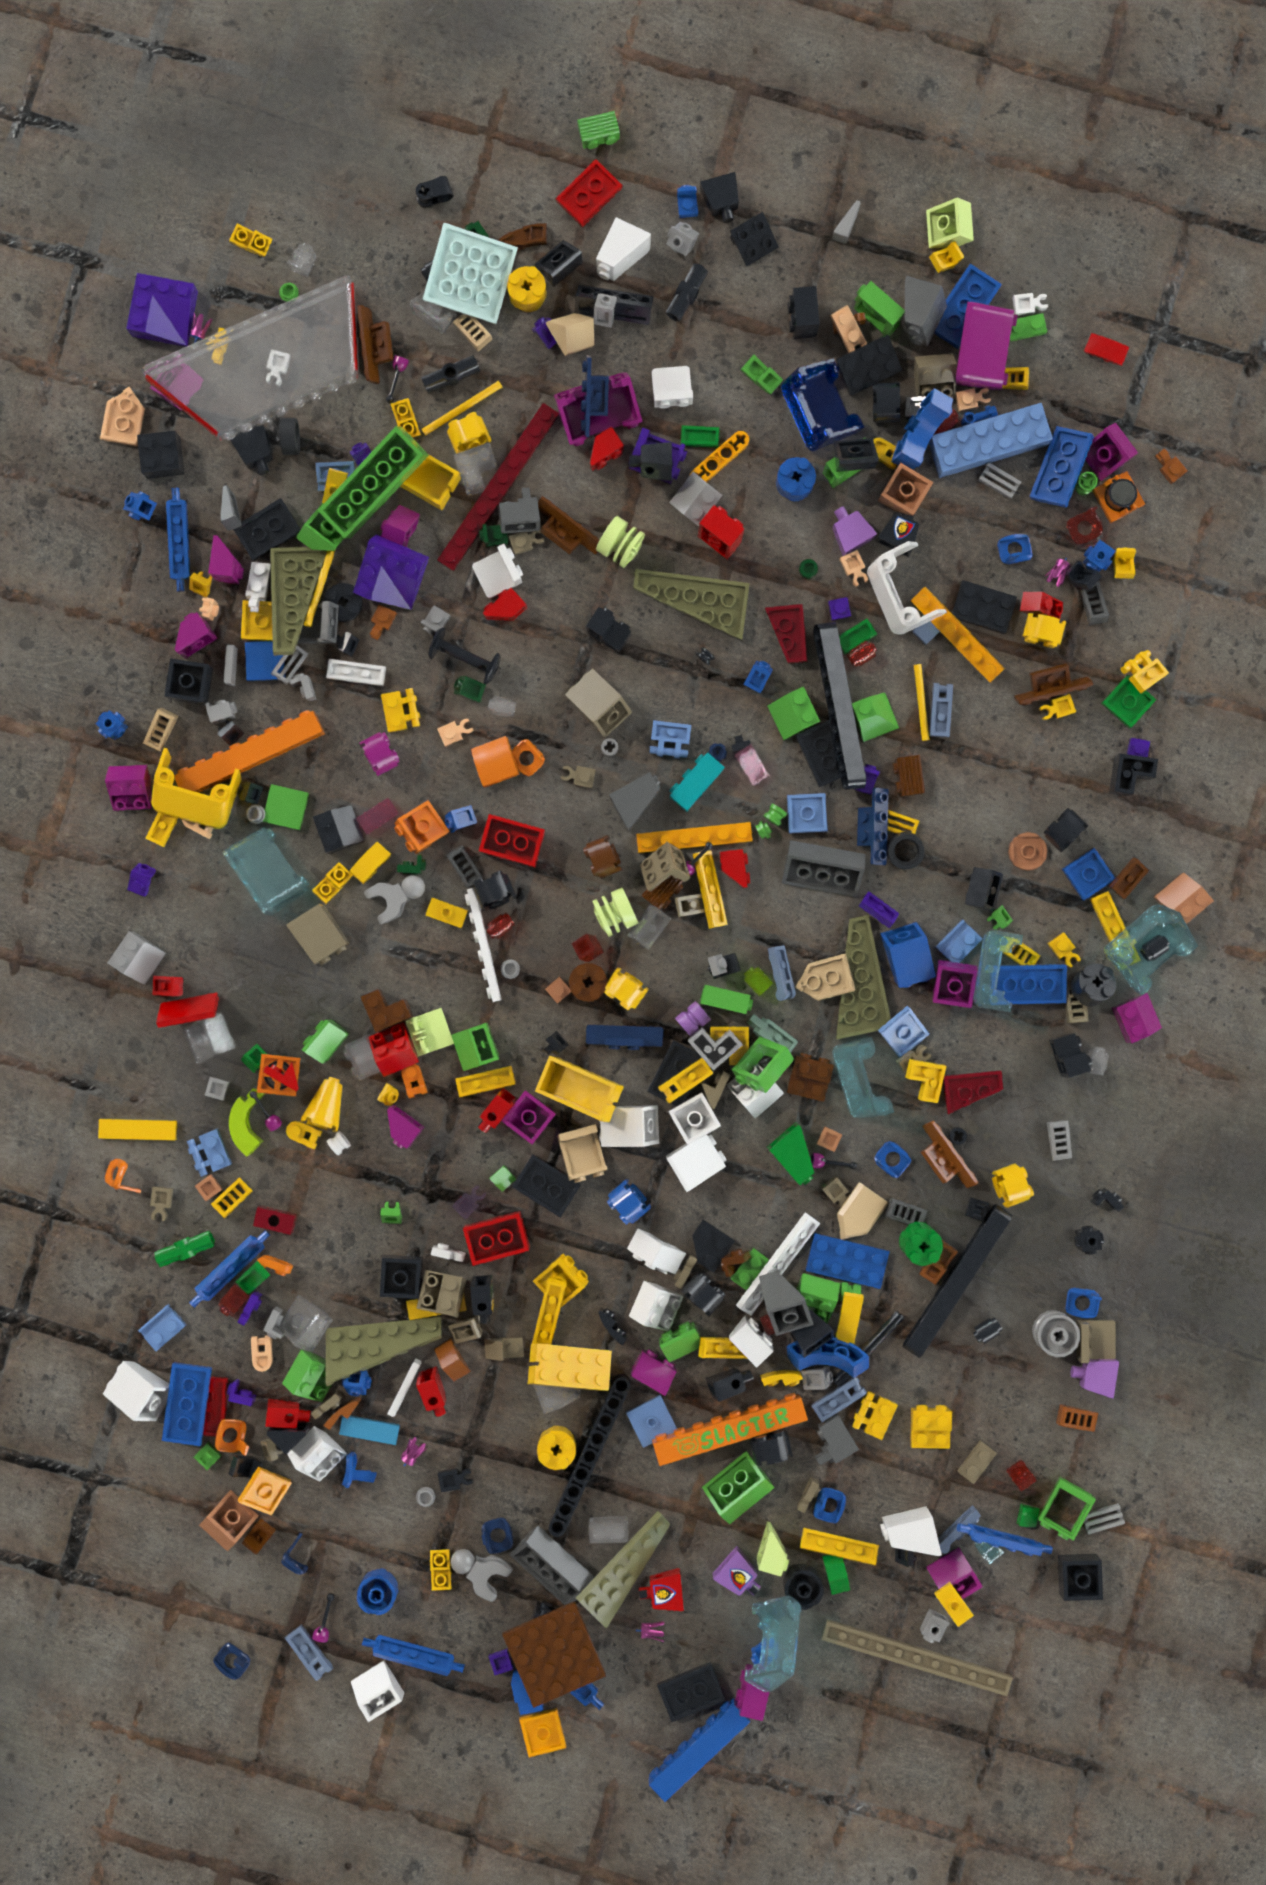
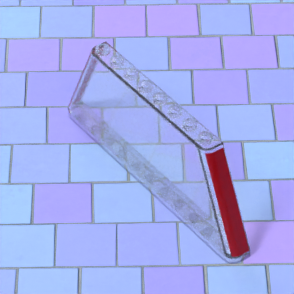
M349 275L336 279L153 361L141 369L142 374L149 384L220 441L223 439L226 441L230 440L241 431L243 433L248 432L258 423L260 425L265 424L276 415L278 417L283 416L288 412L287 410L293 407L295 409L300 408L306 401L311 399L315 401L321 398L322 394L328 391L333 393L339 389V386L344 384L350 385L357 380L358 359L354 283Z

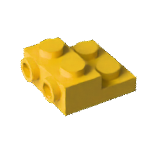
M561 1254L533 1280L543 1293L545 1292L548 1278L567 1282L561 1307L584 1289L589 1282L587 1274L574 1266L573 1258Z
M916 1405V1408H911V1448L950 1449V1431H952V1411L950 1408H947L945 1405H936V1408H928L927 1405Z

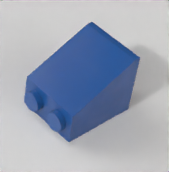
M917 922L880 933L894 980L899 988H908L915 983L927 982L931 978L936 977L927 936Z

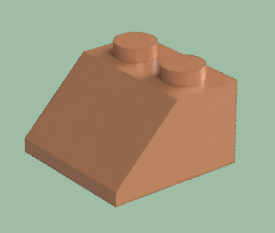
M900 463L878 502L893 511L914 516L933 482Z
M1185 873L1180 874L1154 896L1155 900L1177 926H1185L1214 901L1201 885Z
M232 1490L225 1495L199 1525L226 1551L235 1545L259 1516L250 1507L239 1503V1497Z

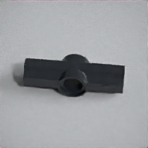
M694 263L685 280L680 282L676 289L675 297L666 311V315L675 322H680L689 305L694 303L699 293V288L707 277L708 270L699 263Z
M474 355L456 363H447L442 369L425 375L421 379L427 393L430 394L448 385L454 386L458 384L460 380L480 372V368ZM450 371L456 373L455 376L451 378L447 377L446 374Z

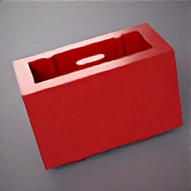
M404 1022L368 1037L375 1063L383 1077L419 1062L414 1044Z

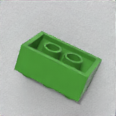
M747 1451L702 1487L720 1517L729 1524L775 1488L764 1471L755 1465L754 1459Z

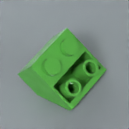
M333 1019L322 1020L315 1028L317 1032L312 1036L309 1035L303 1042L304 1047L302 1051L322 1064H325L350 1034Z
M488 1023L451 1035L463 1071L500 1059Z
M803 1273L798 1283L797 1291L805 1298L808 1309L812 1310L828 1324L838 1302L840 1283Z
M684 1322L678 1326L679 1329L673 1332L668 1330L661 1334L662 1337L659 1338V1345L669 1363L699 1349L701 1336L694 1322Z
M300 1350L282 1384L293 1395L322 1402L331 1385L326 1386V1359L315 1353Z

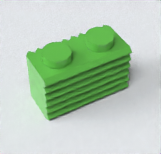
M615 111L577 120L584 149H594L604 143L611 145L620 140V131Z

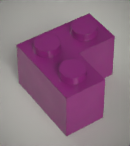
M399 505L395 511L392 510L387 520L384 519L381 525L383 532L380 536L407 547L409 538L417 529L420 514Z

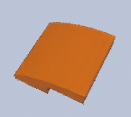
M506 736L471 749L474 763L484 788L519 775L516 760L512 755L509 739Z

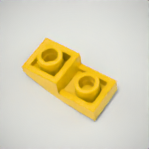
M237 223L229 243L265 257L273 239Z
M409 398L391 403L397 425L403 427L412 438L420 436L421 434Z
M376 842L350 869V873L364 884L391 857V853L379 842Z
M338 862L312 892L326 905L353 875Z
M778 1370L760 1375L763 1385H768L769 1387L778 1384L781 1379L785 1386L789 1385V1387L799 1384V1380L803 1379L800 1371Z
M450 1549L430 1550L432 1591L452 1589Z

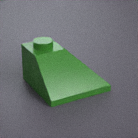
M318 509L303 525L296 537L311 550L334 551L344 540V537L323 517Z
M885 693L852 703L855 723L863 742L899 728Z

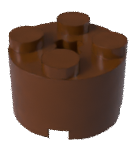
M609 835L591 841L583 848L586 858H589L593 864L590 866L593 875L600 877V879L623 870L622 867L618 866L621 864L614 844H610L607 841L611 839Z
M583 963L571 972L569 988L576 998L582 1001H594L604 994L608 981L607 976L598 965ZM588 977H591V981H593L594 984L590 985L589 988H586V984L583 983V980L587 979Z

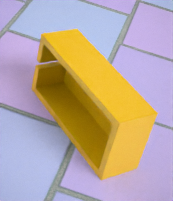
M429 455L400 487L442 511L451 497L449 491L454 492L461 480V476L455 469Z
M549 1055L535 1092L597 1120L610 1122L616 1107L613 1103L618 1102L624 1086L559 1057Z
M538 1343L531 1344L529 1362H539L538 1366H529L528 1384L608 1391L612 1351Z

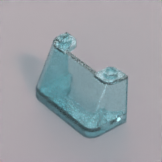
M263 827L229 846L222 853L263 913L272 916L309 891L307 887L309 883L303 875L299 876L295 873L277 847L274 840L276 835L273 830Z
M1158 904L1146 910L1104 948V953L1134 991L1143 995L1152 986L1149 976L1174 954L1188 956L1198 945L1181 913ZM1156 935L1165 936L1170 943L1169 951L1154 961H1146L1139 951L1142 945Z
M990 930L984 934L974 991V1003L977 1007L1011 1012L1012 1003L1004 998L1005 991L996 989L1002 952L1011 953L1013 946L1022 945L1023 935L998 930Z
M869 1036L838 1044L832 1051L848 1110L855 1118L883 1116L894 1113L890 1099L885 1096L876 1097L870 1087L863 1060L871 1058L875 1053L873 1039Z
M788 1595L754 1603L752 1607V1614H757L760 1622L757 1623V1627L763 1630L760 1664H753V1669L745 1670L744 1680L763 1692L774 1691L790 1679L795 1672L801 1606L791 1596Z

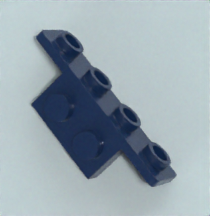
M586 355V360H582V372H585V380H582L581 389L582 392H585V400H581V412H584V420H581L580 428L581 432H584L585 437H589L590 416H608L609 376L591 375L592 359L590 355Z
M884 788L872 789V807L858 808L857 846H871V865L884 866L887 864L889 791Z
M587 1025L586 1043L609 1045V1049H620V1046H628V1050H639L640 1046L661 1047L663 1045V1028Z

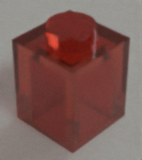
M586 933L571 943L579 959L582 961L590 962L604 953L594 935Z

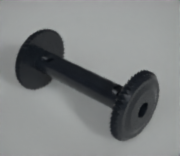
M440 628L431 641L428 650L429 658L433 659L438 650L486 672L483 683L489 684L498 670L501 661L500 654L496 653L490 662L443 640L446 629Z

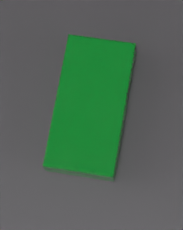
M682 425L681 444L683 443L685 446L718 448L720 427Z
M868 618L839 635L844 655L877 635Z
M257 1261L235 1282L249 1296L270 1274Z

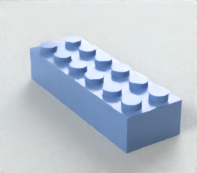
M1038 403L933 435L928 444L938 476L942 478L1048 446L1053 438L1042 403Z

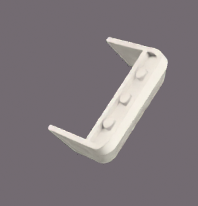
M908 541L882 554L867 570L868 578L887 623L895 634L907 633L947 613L946 609H937L920 617L916 608L903 607L889 573L896 568L897 561L895 557L917 547V542Z

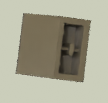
M953 353L915 357L914 379L916 397H926L935 388L955 399L957 363Z
M425 1270L417 1309L458 1318L467 1279Z

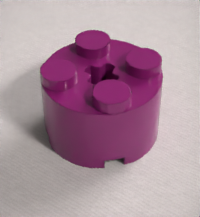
M378 732L359 742L360 747L364 750L365 757L373 771L376 772L377 777L397 767V763H399L396 751L389 748L390 741L385 732Z

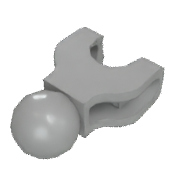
M410 875L402 883L395 885L377 883L365 890L364 895L367 899L382 896L386 900V910L377 917L379 924H386L401 916L404 905L408 901L423 895L425 884L421 877Z
M461 1549L457 1550L451 1558L453 1570L458 1574H466V1578L473 1583L476 1595L490 1602L495 1601L497 1591L488 1583V1578L495 1574L507 1577L513 1570L511 1564L497 1555H490L484 1558L477 1555L474 1557L469 1550Z

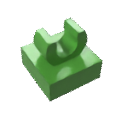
M1003 905L996 908L987 919V921L992 919L997 921V924L993 927L994 930L999 927L1003 929L1013 921Z
M386 1202L385 1208H381L380 1216L382 1223L401 1224L402 1214L399 1202H396L395 1208H389V1202Z
M208 1441L194 1458L208 1470L222 1454Z

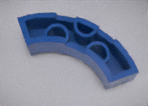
M934 388L920 403L921 408L916 416L912 415L904 429L907 432L901 441L898 440L891 462L898 466L902 463L912 470L922 464L923 455L930 439L945 418H948L952 413L953 399Z
M836 1337L805 1358L801 1355L795 1342L787 1346V1358L798 1371L814 1365H830L844 1370L855 1378L869 1368V1356L863 1350L850 1342L848 1344L840 1341Z

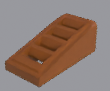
M1060 1404L1056 1423L1063 1427L1094 1432L1098 1412ZM1067 1412H1070L1069 1421H1066ZM1074 1413H1077L1076 1422L1073 1423ZM1081 1414L1084 1415L1083 1424H1080ZM1088 1416H1092L1090 1426H1087Z

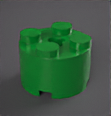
M913 1222L901 1232L899 1246L912 1263L919 1266H927L939 1261L943 1250V1241L940 1235L928 1224Z

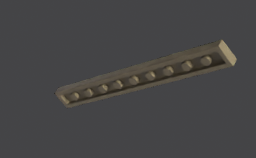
M826 1619L821 1635L823 1641L1004 1696H1008L1013 1679L1010 1674Z

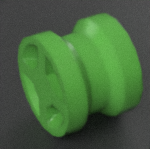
M771 804L769 812L765 813L763 817L779 827L781 819L785 818L787 813L775 804Z

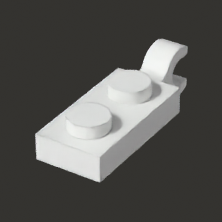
M252 562L246 590V598L249 599L248 606L251 607L250 612L258 613L260 601H266L271 576V564Z

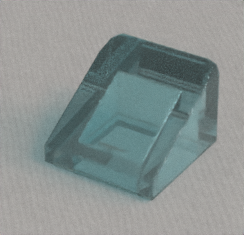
M986 1542L975 1544V1547L989 1564L1004 1553L1000 1546L996 1548Z

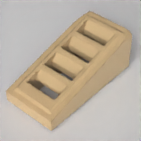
M462 314L453 322L477 351H480L492 340L490 333L475 317ZM468 317L470 320L462 326L460 323ZM473 323L474 325L466 331V328ZM478 328V331L471 336L470 333ZM482 333L483 336L476 341L475 338Z
M164 708L157 709L143 744L161 752L178 719V715ZM164 716V717H166V718H168V719H170V720H169V722H168V721L162 719L161 717ZM158 723L167 726L166 729L158 726ZM157 730L163 733V736L155 733L154 731ZM151 737L160 740V743L151 740Z

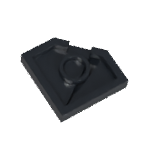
M702 1219L692 1234L698 1263L714 1273L735 1240L704 1219Z

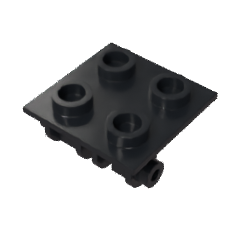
M763 212L730 230V239L732 243L736 244L746 266L779 248Z

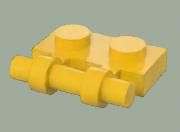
M1149 650L1138 653L1133 660H1128L1121 667L1123 674L1128 672L1133 674L1129 680L1140 693H1143L1169 674L1158 659L1151 661L1149 658L1151 652ZM1142 664L1144 668L1141 669L1138 665Z
M413 688L405 690L407 697L404 698L401 697L400 691L381 694L389 733L408 729L407 721H412L413 727L420 726L419 719L421 717L420 712H417V697L414 695ZM408 704L410 714L405 715L403 705Z
M868 1391L866 1397L862 1398V1405L859 1412L854 1416L855 1421L852 1427L859 1430L862 1423L866 1424L864 1432L882 1440L898 1404L882 1396H879L877 1402H874L872 1400L875 1394ZM869 1407L873 1408L870 1417H865Z

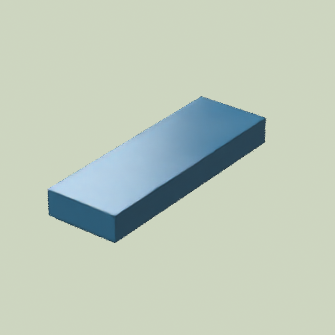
M352 1415L348 1419L342 1416L339 1435L396 1445L400 1425Z

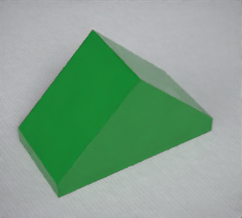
M831 1555L822 1556L831 1595L850 1591L843 1558Z

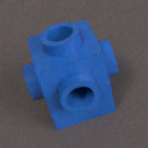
M139 491L138 494L130 492V495L125 499L123 510L128 512V516L134 520L144 519L149 521L157 503L150 500V496Z
M1099 540L1094 547L1089 546L1084 553L1086 558L1082 563L1085 564L1087 569L1099 572L1102 569L1106 570L1112 563L1110 558L1115 550Z
M110 710L103 712L95 723L99 727L98 731L105 738L110 737L114 740L120 738L128 728L124 723L125 718L119 712L114 713Z
M367 1370L356 1372L346 1379L342 1378V1386L351 1396L366 1395L367 1389H370L371 1377Z

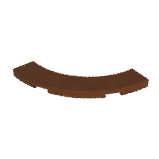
M547 223L523 226L521 229L508 232L497 241L518 247L517 252L535 245H547Z

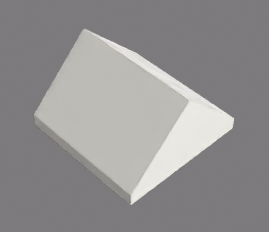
M703 1093L669 1111L687 1145L721 1127Z

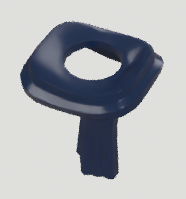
M496 1518L482 1525L481 1537L488 1553L495 1554L513 1547L512 1531L505 1518ZM495 1528L503 1529L506 1535L505 1539L501 1542H494L491 1539V1531Z
M299 1533L290 1548L283 1553L281 1560L283 1566L298 1575L306 1573L308 1566L295 1561L289 1554L303 1535L302 1533Z
M227 1642L214 1657L213 1662L222 1674L236 1680L242 1676L250 1665V1658L235 1645ZM230 1653L237 1656L233 1661V1665L236 1666L235 1668H230L225 1663V1657Z

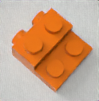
M429 800L404 814L394 823L396 825L394 827L396 833L400 837L403 835L407 841L405 842L407 849L410 852L414 851L416 855L450 832Z

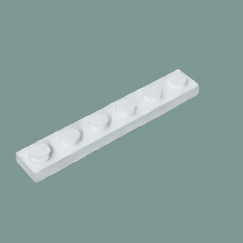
M472 888L467 889L468 894H465L467 906L471 905L472 913H469L471 924H475L476 931L473 934L475 942H479L481 949L478 950L480 962H484L485 969H482L484 980H488L489 987L486 988L489 999L492 998L493 1002L500 1001L502 999L481 909Z
M804 1213L738 1301L736 1306L749 1315L754 1313L764 1299L759 1276L775 1271L782 1275L820 1225L816 1219Z

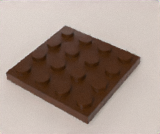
M575 1601L509 1629L502 1634L533 1708L606 1677V1672Z

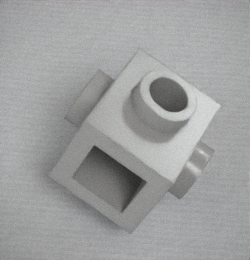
M679 222L675 227L671 226L667 234L669 239L666 245L670 246L674 252L686 256L692 251L699 233L693 230L689 224Z

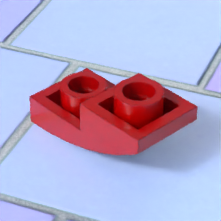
M1091 333L1084 349L1086 354L1103 358L1104 361L1119 366L1123 365L1129 351L1128 346Z

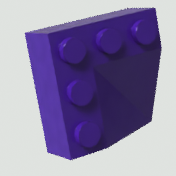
M137 273L126 327L130 335L136 338L188 347L193 312L195 311L198 290L194 283Z
M376 534L368 542L353 593L372 601L412 610L429 557Z

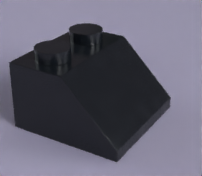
M352 805L313 816L327 854H332L365 841Z

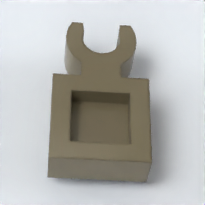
M541 529L533 531L530 535L527 532L510 535L509 539L514 554L518 555L533 550L532 544L534 543L537 545L543 544L544 538H535L537 534L541 533Z
M563 766V770L570 772L568 777L561 776L563 781L573 779V785L593 788L596 769L577 766L576 771H573L571 767Z
M918 1046L915 1053L909 1050L896 1060L904 1076H906L909 1059L919 1061L930 1059L931 1054L925 1053L922 1055V1052L927 1048L926 1046Z
M836 1175L821 1187L833 1203L838 1201L840 1208L849 1197L845 1195L849 1191Z
M152 1187L150 1206L156 1207L151 1214L152 1220L156 1219L157 1213H161L162 1221H166L168 1214L165 1208H171L173 1188Z
M689 1255L682 1269L678 1268L676 1274H674V1285L681 1289L697 1261L696 1257Z
M339 1390L314 1409L311 1413L316 1420L330 1408L332 1411L341 1404L342 1393Z
M810 1477L802 1493L803 1495L797 1504V1510L805 1513L809 1502L812 1501L813 1497L816 1498L818 1496L820 1484L817 1479Z

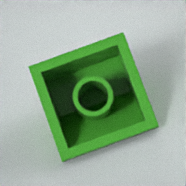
M804 687L781 697L767 706L783 741L818 725L820 722Z

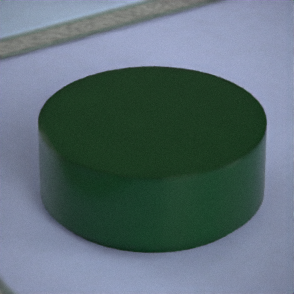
M812 559L803 560L799 566L800 576L804 579H812L816 576L818 572L817 563Z

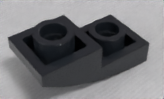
M600 1308L598 1314L604 1327L623 1346L627 1340L625 1330L619 1326H613L616 1323V1318L610 1309L606 1308L604 1310Z

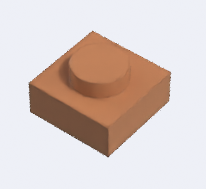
M558 977L545 989L557 1004L571 993L570 988L561 977Z
M824 1126L816 1144L835 1152L842 1134Z
M212 1174L195 1185L205 1201H208L223 1190Z

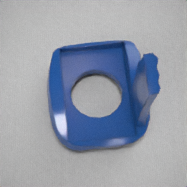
M1008 535L1001 538L997 543L999 556L1004 564H1014L1028 561L1032 558L1031 544L1027 535ZM1012 542H1017L1021 545L1022 552L1009 554L1008 545Z
M891 1141L884 1143L874 1158L876 1164L893 1178H898L911 1163V1158L906 1151ZM889 1152L899 1154L900 1162L898 1165L892 1167L886 1163L885 1158Z
M1071 1288L1067 1294L1066 1312L1079 1318H1094L1098 1314L1099 1303L1102 1298L1094 1290ZM1086 1296L1089 1299L1090 1305L1086 1310H1078L1076 1308L1075 1300L1077 1297Z
M355 1452L346 1455V1473L342 1481V1485L345 1488L350 1487L352 1480L374 1483L377 1472H371V1470H355L357 1465V1455Z
M822 1488L817 1496L813 1511L814 1517L826 1522L837 1523L845 1508V1494L832 1488ZM827 1498H833L837 1502V1508L833 1512H826L824 1510Z

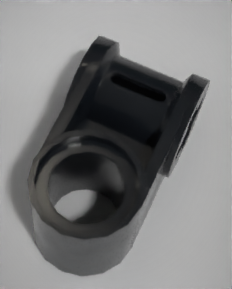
M439 176L433 180L420 183L415 189L417 202L424 208L447 202L454 197L447 176Z

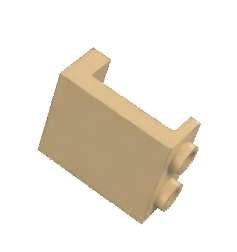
M596 1124L558 1134L557 1136L569 1181L581 1182L586 1180L585 1176L592 1174L593 1178L605 1175L604 1171L608 1170L597 1136Z

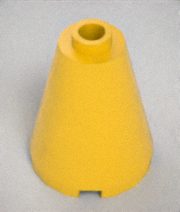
M329 1077L328 1080L324 1079L302 1115L301 1122L307 1120L306 1124L323 1130L333 1128L332 1132L338 1131L343 1087L339 1083V1079Z

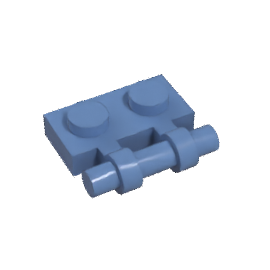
M653 720L651 740L659 742L658 747L650 746L649 753L657 754V756L661 757L668 755L674 756L677 759H680V757L687 758L688 750H682L681 744L689 745L691 725ZM664 742L676 743L675 749L665 748Z
M218 1129L199 1136L201 1141L199 1145H196L194 1139L186 1141L189 1147L188 1152L192 1154L196 1164L194 1167L196 1171H199L201 1177L208 1174L206 1166L210 1165L214 1172L232 1164ZM202 1149H204L208 1160L206 1161L202 1160L199 1153Z

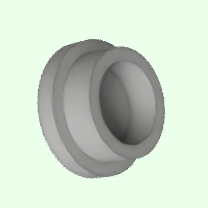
M252 805L246 812L247 818L251 823H261L265 818L264 808L260 805Z
M515 960L504 961L501 965L502 975L509 979L518 976L520 972L519 964Z
M422 1487L416 1494L418 1504L423 1507L431 1506L436 1498L434 1490L430 1487Z

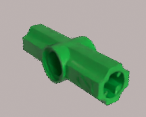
M210 1230L191 1238L189 1236L173 1243L171 1246L154 1252L155 1260L161 1268L178 1260L188 1259L197 1255L196 1253L215 1246V1239Z

